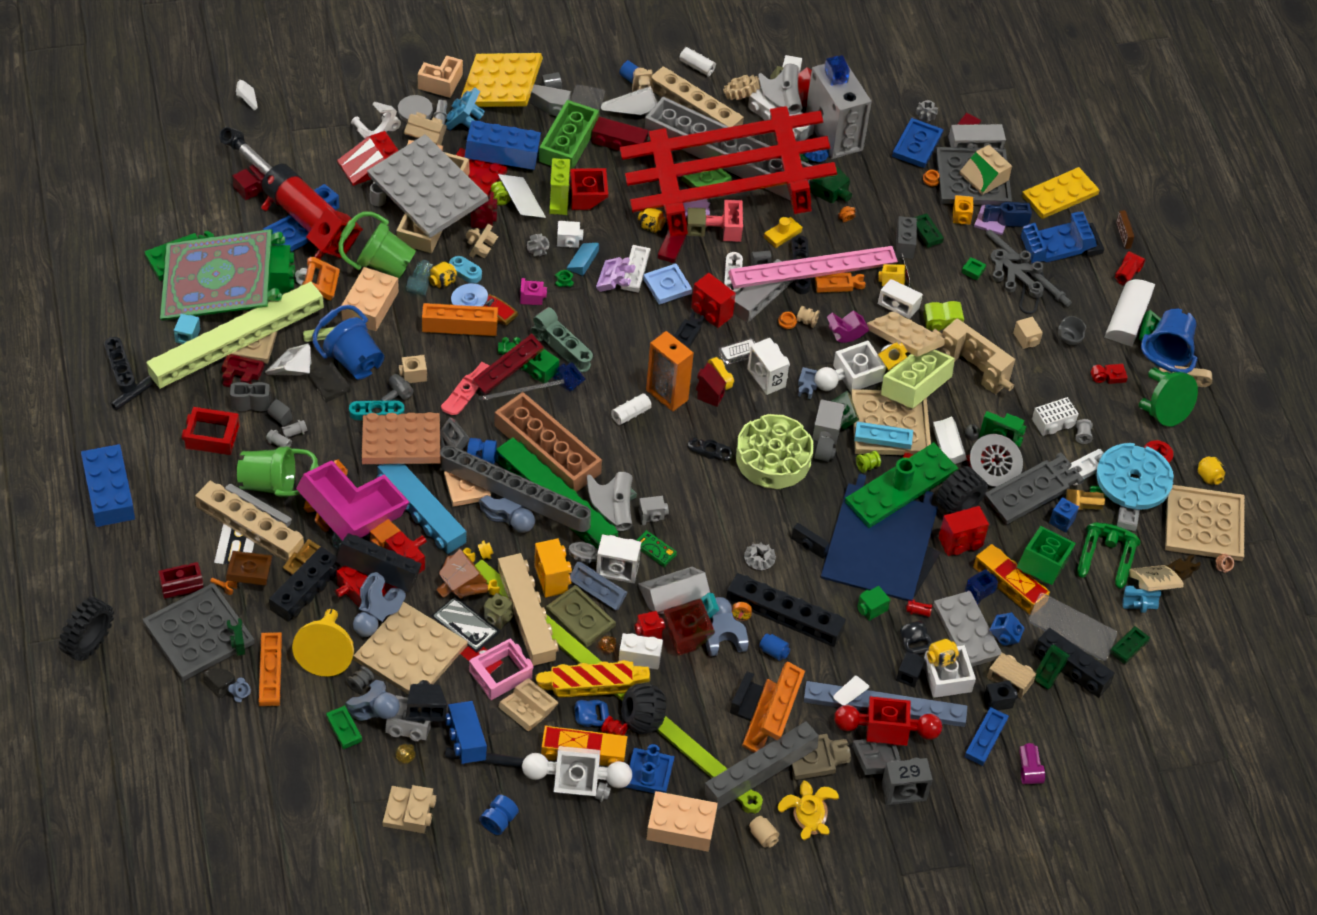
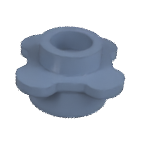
M238 678L234 684L228 686V691L233 694L236 702H241L243 698L251 693L250 686L245 682L244 678Z

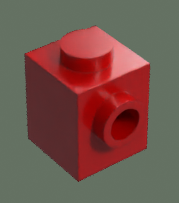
M657 611L638 615L637 624L634 627L637 636L662 639V631L665 629L663 618H659Z

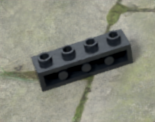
M350 533L342 541L336 559L337 563L368 576L371 573L377 572L383 576L385 583L410 592L416 583L421 563L411 558L404 557L392 550L385 549Z
M320 547L269 598L270 610L287 622L293 617H297L301 609L306 604L311 603L314 596L319 591H322L332 578L337 576V570L340 569V563L336 562L337 557L323 547Z
M1049 627L1038 639L1034 653L1043 659L1053 644L1066 652L1070 657L1061 672L1100 698L1110 687L1115 672Z

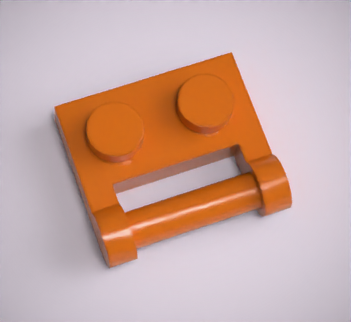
M309 257L307 260V273L302 285L312 282L315 268L320 269L317 283H313V285L324 298L331 301L335 294L340 269L315 257Z

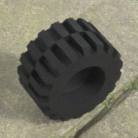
M971 467L961 468L945 480L937 493L936 501L949 514L976 507L987 491V482Z

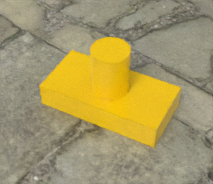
M782 217L778 225L764 233V239L777 248L801 233L803 227L792 217Z

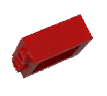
M193 407L192 413L187 416V429H183L182 432L185 449L231 455L240 427L239 414ZM197 421L226 425L224 438L193 434Z

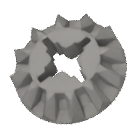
M577 542L569 546V555L574 557L575 560L587 563L596 562L598 550L593 545Z
M762 542L759 544L753 543L750 547H747L744 554L746 563L756 570L770 568L776 559L774 549H771L769 544L763 545ZM757 552L764 554L763 558L757 556Z

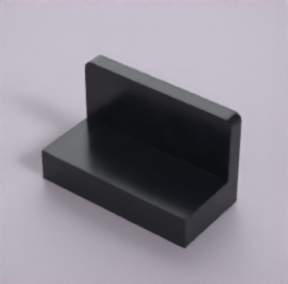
M747 671L732 701L730 713L751 721L764 687L753 683L754 674Z

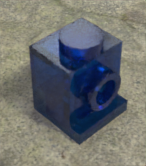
M984 569L967 580L965 591H971L978 604L982 599L996 591L998 581L993 574Z

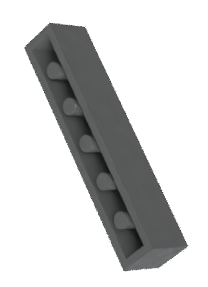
M807 721L781 736L779 740H774L705 782L706 798L710 802L718 803L717 810L816 750L819 735Z

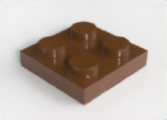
M232 551L226 580L237 583L267 585L272 555Z

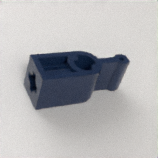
M1004 202L1000 206L987 204L984 208L982 221H994L1003 226H1027L1032 215L1030 203Z

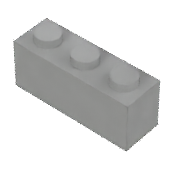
M1002 124L951 125L948 136L950 147L984 148L990 145L993 149H1003L1006 141Z

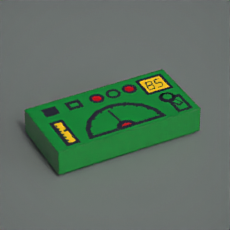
M647 530L636 540L641 542L640 551L663 567L677 555V551Z

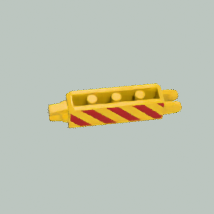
M626 660L619 661L618 663H580L573 666L561 664L557 667H552V671L537 674L536 681L541 689L553 690L558 698L625 693L635 684L650 682L649 667L634 666L633 662Z

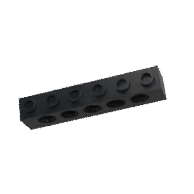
M737 573L727 590L726 599L731 604L745 602L751 606L752 613L834 648L844 631L846 619L839 614H834L820 606L812 605L801 598L787 594L785 591L777 590L766 583L751 579L747 575Z

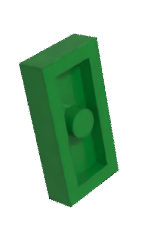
M1151 310L1144 314L1139 336L1141 341L1145 334L1153 333L1161 319Z
M345 705L326 713V718L343 749L362 742V736Z

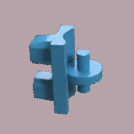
M1126 586L1122 606L1123 608L1140 609L1141 613H1146L1147 609H1158L1161 591H1146L1136 589L1134 586Z

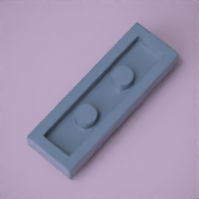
M577 562L570 574L573 583L615 610L620 608L628 593L582 562Z

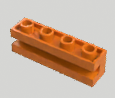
M423 303L422 332L497 336L498 307Z

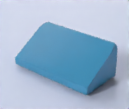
M583 243L568 265L567 270L583 276L599 252V243Z

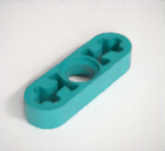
M354 401L349 405V416L353 420H363V415L374 413L372 412L374 408L382 410L380 413H376L377 415H387L388 413L405 414L404 404L400 401Z

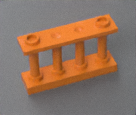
M787 661L783 666L777 683L769 679L766 680L742 744L743 747L755 753L765 746L768 736L776 740L781 738L804 676V670Z

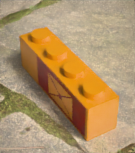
M993 544L989 545L976 556L973 568L1032 616L1047 603L1050 592L1044 585L1037 582L1032 575L1025 574L1021 569L1017 568L1018 564L1007 557L1001 549Z
M545 726L541 754L546 759L553 761L557 760L559 746L600 750L599 765L609 766L617 761L624 762L627 736Z

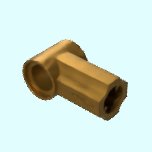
M1066 490V500L1079 506L1078 510H1083V508L1102 510L1105 505L1104 493Z

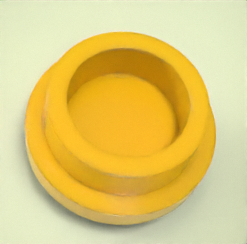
M484 540L478 545L483 560L486 558L492 559L491 554H494L491 544L490 542L486 544Z

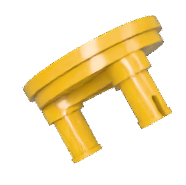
M331 609L326 610L324 618L321 620L310 622L301 627L293 640L292 650L295 659L305 670L315 675L334 676L340 674L348 668L353 659V640L341 626L335 624L338 613L334 609L331 614Z

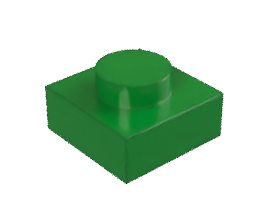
M970 257L962 268L961 273L978 280L985 271L986 264Z

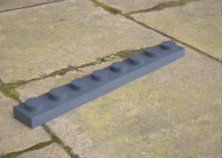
M806 681L804 702L840 708L844 705L836 701L833 696L843 686ZM869 690L864 691L846 704L855 707L858 711L868 712L870 696L911 700L910 719L918 720L924 714H934L939 717L942 724L965 727L966 705Z

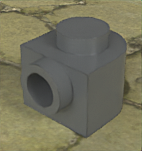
M819 437L814 459L826 462L834 459L836 448H833L834 440Z

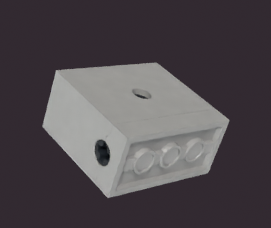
M844 59L812 67L806 113L821 110L824 123L815 124L814 131L818 138L828 136L830 144L828 154L832 159L863 150L872 102Z

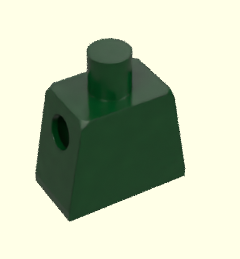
M837 166V175L811 179L809 181L810 193L829 203H834L839 198L848 202L852 197V193L848 191L850 180Z

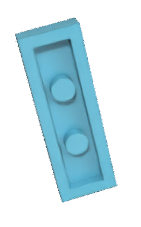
M857 422L854 441L911 449L913 430Z

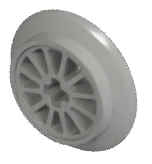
M989 434L978 439L972 447L970 453L972 469L988 485L997 487L1021 474L1023 468L1022 454L1017 445L1009 438L999 434ZM994 458L999 461L997 465L995 462H992Z

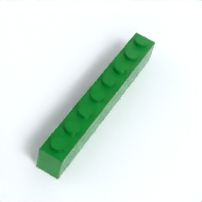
M512 437L496 449V462L505 470L587 506L591 510V527L589 530L579 532L570 528L584 542L593 545L598 550L602 534L618 537V531L614 525L609 524L599 512L593 510L587 501H583L576 491L572 488L570 489L560 477L553 474L547 465H543L535 454H531L525 448L523 443L518 442Z

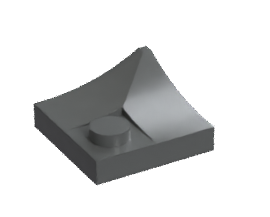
M866 739L853 740L852 747L865 775L884 774L887 762L893 760L901 761L897 746L894 744L867 742Z

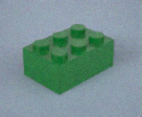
M1040 526L1025 548L1017 568L1021 569L1025 574L1039 578L1043 583L1053 585L1066 565L1076 543Z

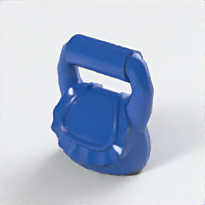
M578 700L575 703L576 722L584 727H590L591 725L601 727L609 716L608 705L603 701ZM596 705L600 707L602 721L597 720Z

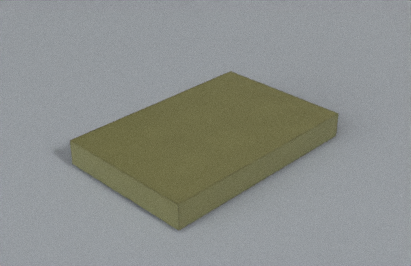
M576 585L546 606V611L585 648L616 626V622Z

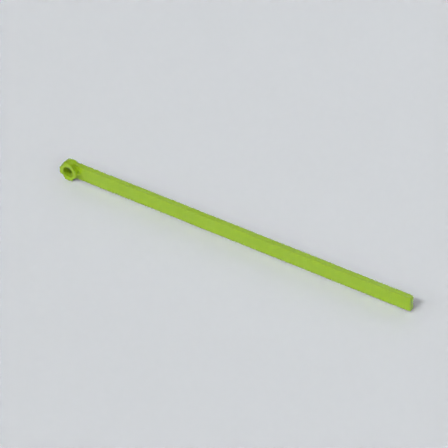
M483 560L475 564L487 580V585L490 580L495 579L497 586L500 587L499 595L508 598L500 574ZM547 615L545 620L552 627V639L556 640L558 647L578 664H598L602 662ZM625 693L614 695L622 701ZM665 716L663 724L656 730L711 778L727 770L724 765ZM752 789L736 798L742 804V809L746 813L756 814L761 810L762 796ZM748 800L756 801V805L753 803L749 805Z

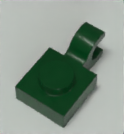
M238 618L236 626H232L230 620H227V630L234 634V636H230L231 646L236 648L237 656L245 655L241 618Z

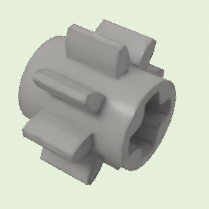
M929 100L922 103L919 102L916 114L920 115L919 119L925 122L932 119L935 120L938 108L934 107L935 103Z
M542 234L531 235V240L527 242L528 251L534 254V256L547 254L546 249L549 248L548 239L542 236Z

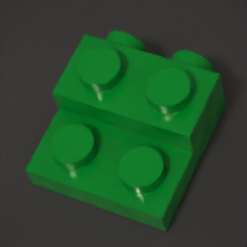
M986 411L978 439L989 434H999L1009 438L1020 448L1027 426L1024 425L1025 420L1007 413L1005 418H1002L997 414Z

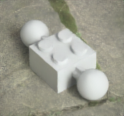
M865 341L836 351L833 364L836 370L830 367L819 369L815 375V383L819 389L830 391L837 386L839 380H843L851 392L852 389L859 390L882 382L886 366L870 342ZM890 345L885 346L881 351H883L884 349H886V348L889 347ZM892 349L889 352L891 360H896L899 357L898 350Z
M559 746L557 762H549L542 754L532 753L526 756L522 763L524 774L532 780H539L546 774L556 775L554 792L596 796L598 779L607 780L614 788H624L632 780V770L625 762L617 761L608 767H599L600 750Z

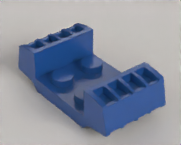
M1084 212L1071 213V223L1040 231L1036 223L1024 226L1021 233L1023 244L1026 250L1031 253V263L1036 261H1055L1081 254L1085 250L1097 246Z

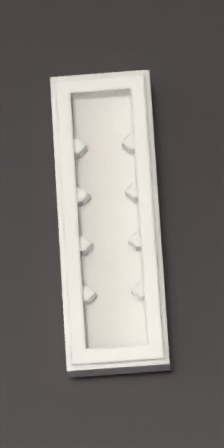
M632 246L628 265H635L636 268L633 273L625 272L624 279L630 278L631 282L629 286H621V289L639 293L650 255V248Z

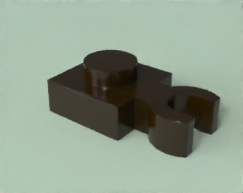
M1189 555L1185 562L1179 558L1167 565V567L1172 569L1183 581L1192 576L1193 571H1197L1200 568L1201 562L1193 564L1192 561L1195 556Z

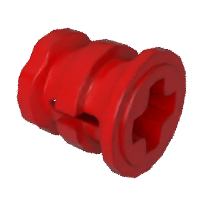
M608 716L602 725L601 731L603 733L607 732L608 734L625 736L628 727L626 723L622 725L621 721L613 720V717Z

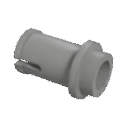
M297 420V423L282 427L284 436L289 438L300 433L305 434L304 432L308 430L304 420Z
M270 430L266 436L269 444H275L279 447H290L292 444L291 439L282 436L277 430Z

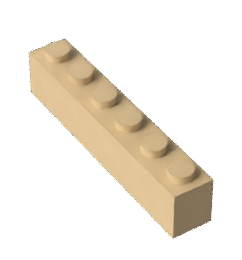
M521 553L498 558V571L508 599L513 603V613L533 666L556 660V652L559 651L558 644L551 637L553 635L550 623H546V611L539 604L541 603L538 591L535 592L534 590L535 582L533 576L528 574L529 565L527 560H523Z

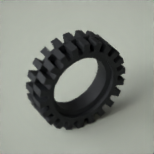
M94 596L82 601V605L79 604L76 607L77 611L71 613L72 617L67 619L66 622L68 624L63 626L62 630L64 632L59 637L61 638L59 649L76 661L86 660L89 655L92 656L94 654V649L98 650L99 643L104 642L105 639L103 637L108 635L109 631L107 630L112 627L110 622L114 620L113 607Z

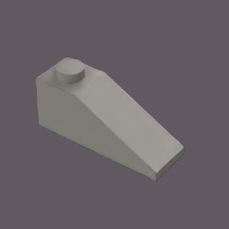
M534 84L528 102L549 115L558 116L566 100H570L571 91Z

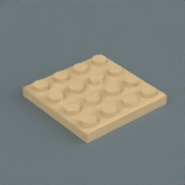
M851 390V398L859 417L857 422L913 430L911 449L854 441L855 454L870 453L874 450L878 454L884 455L916 454L931 444L927 398L916 407L911 408L881 395L882 390ZM857 422L853 424L854 439Z
M1172 485L1171 492L1166 499L1165 550L1216 558L1226 553L1233 560L1243 561L1244 495Z
M403 602L399 611L391 614L377 631L355 653L353 658L360 665L367 667L370 671L409 695L411 684H418L421 680H427L430 684H434L468 646V641Z

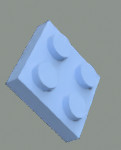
M677 264L643 274V280L658 304L692 294V288Z

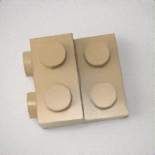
M412 785V789L392 786L383 819V827L425 834L426 826H430L432 820L430 809L431 807L434 808L436 804V795H433V789Z

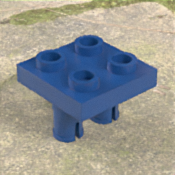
M655 744L649 745L647 750L634 748L630 762L632 780L626 787L655 793L656 791L666 793L674 756L659 753V747Z

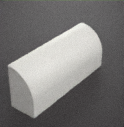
M1138 279L1128 281L1125 284L1104 336L1105 338L1131 347L1133 346L1155 284Z

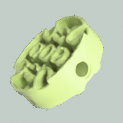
M774 414L760 416V419L745 424L738 435L736 463L741 473L755 485L773 489L793 486L805 478L811 467V458L813 456V440L811 435H808V432L803 429L804 426L801 423L787 416Z

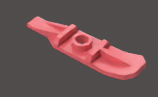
M481 362L471 374L464 376L449 398L441 405L442 411L450 415H458L479 389L473 382V378L488 368L489 365Z

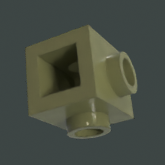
M496 593L492 599L489 598L484 604V619L500 630L513 617V603L505 596L502 597Z

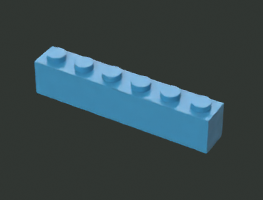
M381 464L377 466V478L385 474L409 501L405 511L411 514L415 523H419L423 527L427 536H431L435 540L439 549H443L449 554L466 543V530L405 464Z

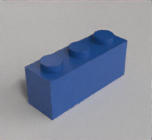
M473 701L448 704L445 723L447 726L450 725V739L455 741V755L460 757L461 764L486 760L487 745Z

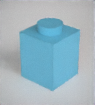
M185 314L180 315L174 329L176 343L184 344L198 336L200 332L199 317Z

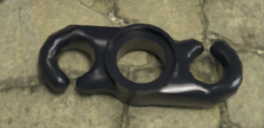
M691 438L688 441V448L692 452L703 455L708 459L716 457L722 459L721 453L723 452L729 453V456L724 458L725 461L731 460L734 456V451L729 446L718 443L715 440L704 441L700 439L698 441L700 446L692 445L697 441V438ZM712 446L716 450L714 452H709L706 450V448Z

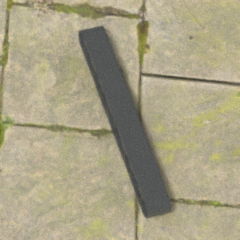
M444 446L441 448L440 460L443 470L576 531L585 532L590 529L591 510L587 506L454 446Z

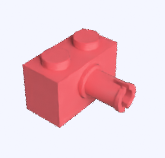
M724 200L722 216L706 215V227H721L723 229V241L741 242L743 231L742 200Z

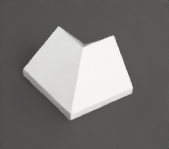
M305 344L289 348L265 373L267 375H304L310 373V365L312 364L310 346Z

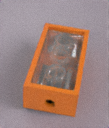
M665 331L650 343L646 391L673 412L689 400L694 352Z

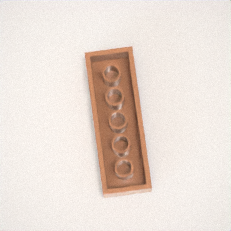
M524 392L495 411V427L509 439L513 437L518 442L523 443L531 454H535L538 460L543 465H547L552 473L560 477L570 489L572 488L577 492L587 485V475H591L595 479L601 474L602 459Z

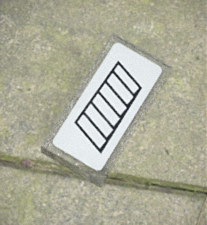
M753 338L719 347L718 353L725 365L748 359L750 347L755 342Z

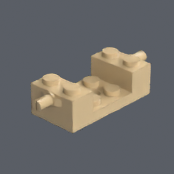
M958 318L943 330V334L937 331V329L933 330L934 333L945 339V345L939 347V352L955 358L954 362L963 356L967 361L977 366L984 372L981 385L996 395L1004 387L1008 391L1013 389L1014 384L1009 382L1015 362L1012 356Z

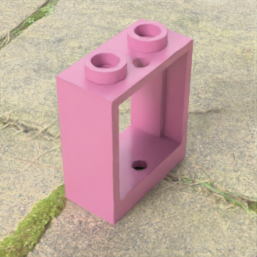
M511 638L469 660V672L490 700L510 691L526 679H532L534 667L531 660L524 657L521 647L515 644ZM509 655L520 671L496 684L485 668Z

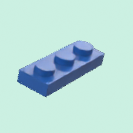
M990 707L965 753V758L983 766L1009 716Z

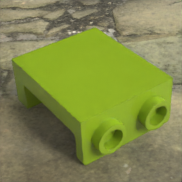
M552 159L549 214L567 215L570 159Z

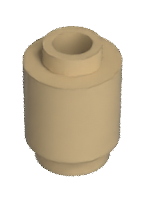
M758 816L750 823L751 833L763 847H773L778 842L779 832L767 818Z

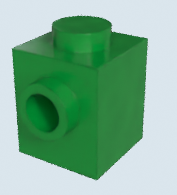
M877 586L870 591L866 590L861 593L857 607L859 612L870 621L888 611L890 598L880 586Z

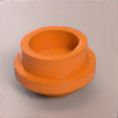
M928 170L923 175V182L928 186L938 185L939 173L935 170Z
M850 206L842 208L838 214L839 218L843 222L852 220L856 216L855 208Z
M784 312L780 315L778 323L782 328L792 329L796 326L797 319L792 312Z

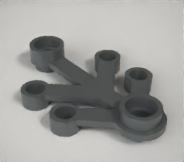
M996 249L991 253V260L996 265L993 272V279L1000 282L1004 279L1003 265L1008 269V280L1005 283V290L1011 293L1016 290L1015 276H1017L1029 287V295L1031 297L1040 298L1043 295V285L1040 282H1034L1024 273L1034 272L1039 274L1043 271V264L1039 261L1034 262L1032 265L1013 264L1011 262H1030L1031 253L1029 251H1022L1020 254H1009L1004 249Z

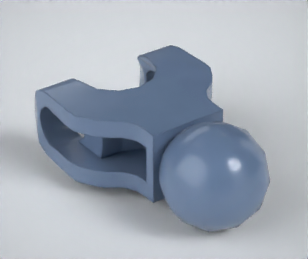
M488 495L479 499L481 511L490 520L506 522L520 533L529 532L534 527L535 517L530 510L524 509V506L506 498L493 499Z
M377 572L371 573L360 589L362 603L359 610L362 612L354 618L353 628L362 637L372 636L377 631L378 621L383 622L386 616L398 612L406 596L402 589L392 588L383 597L382 589L385 580Z
M716 597L719 611L710 618L712 619L711 625L707 632L714 630L715 634L705 642L708 655L717 656L719 643L724 640L733 642L738 652H746L748 649V637L745 626L733 618L730 602L724 597Z
M375 680L368 685L371 689L365 695L352 697L345 703L350 715L360 721L372 717L390 719L396 716L400 708L399 700L395 695L385 691L386 685L380 680Z

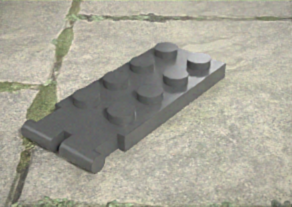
M1060 452L1053 461L1048 462V460H1045L986 492L984 498L1007 525L1066 493V490L1075 483L1082 484L1085 479L1074 467L1069 469L1072 464Z

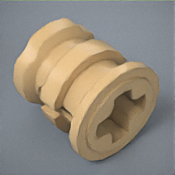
M801 306L797 315V321H803L806 325L809 323L814 328L820 311L813 312V309H805L804 306Z

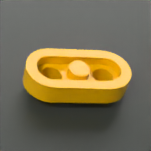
M717 357L709 359L708 363L726 381V390L732 388L734 378L726 370L723 361Z

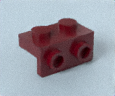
M490 192L489 201L471 212V228H486L488 224L493 226V222H497V211H494L497 210V199H494V192Z

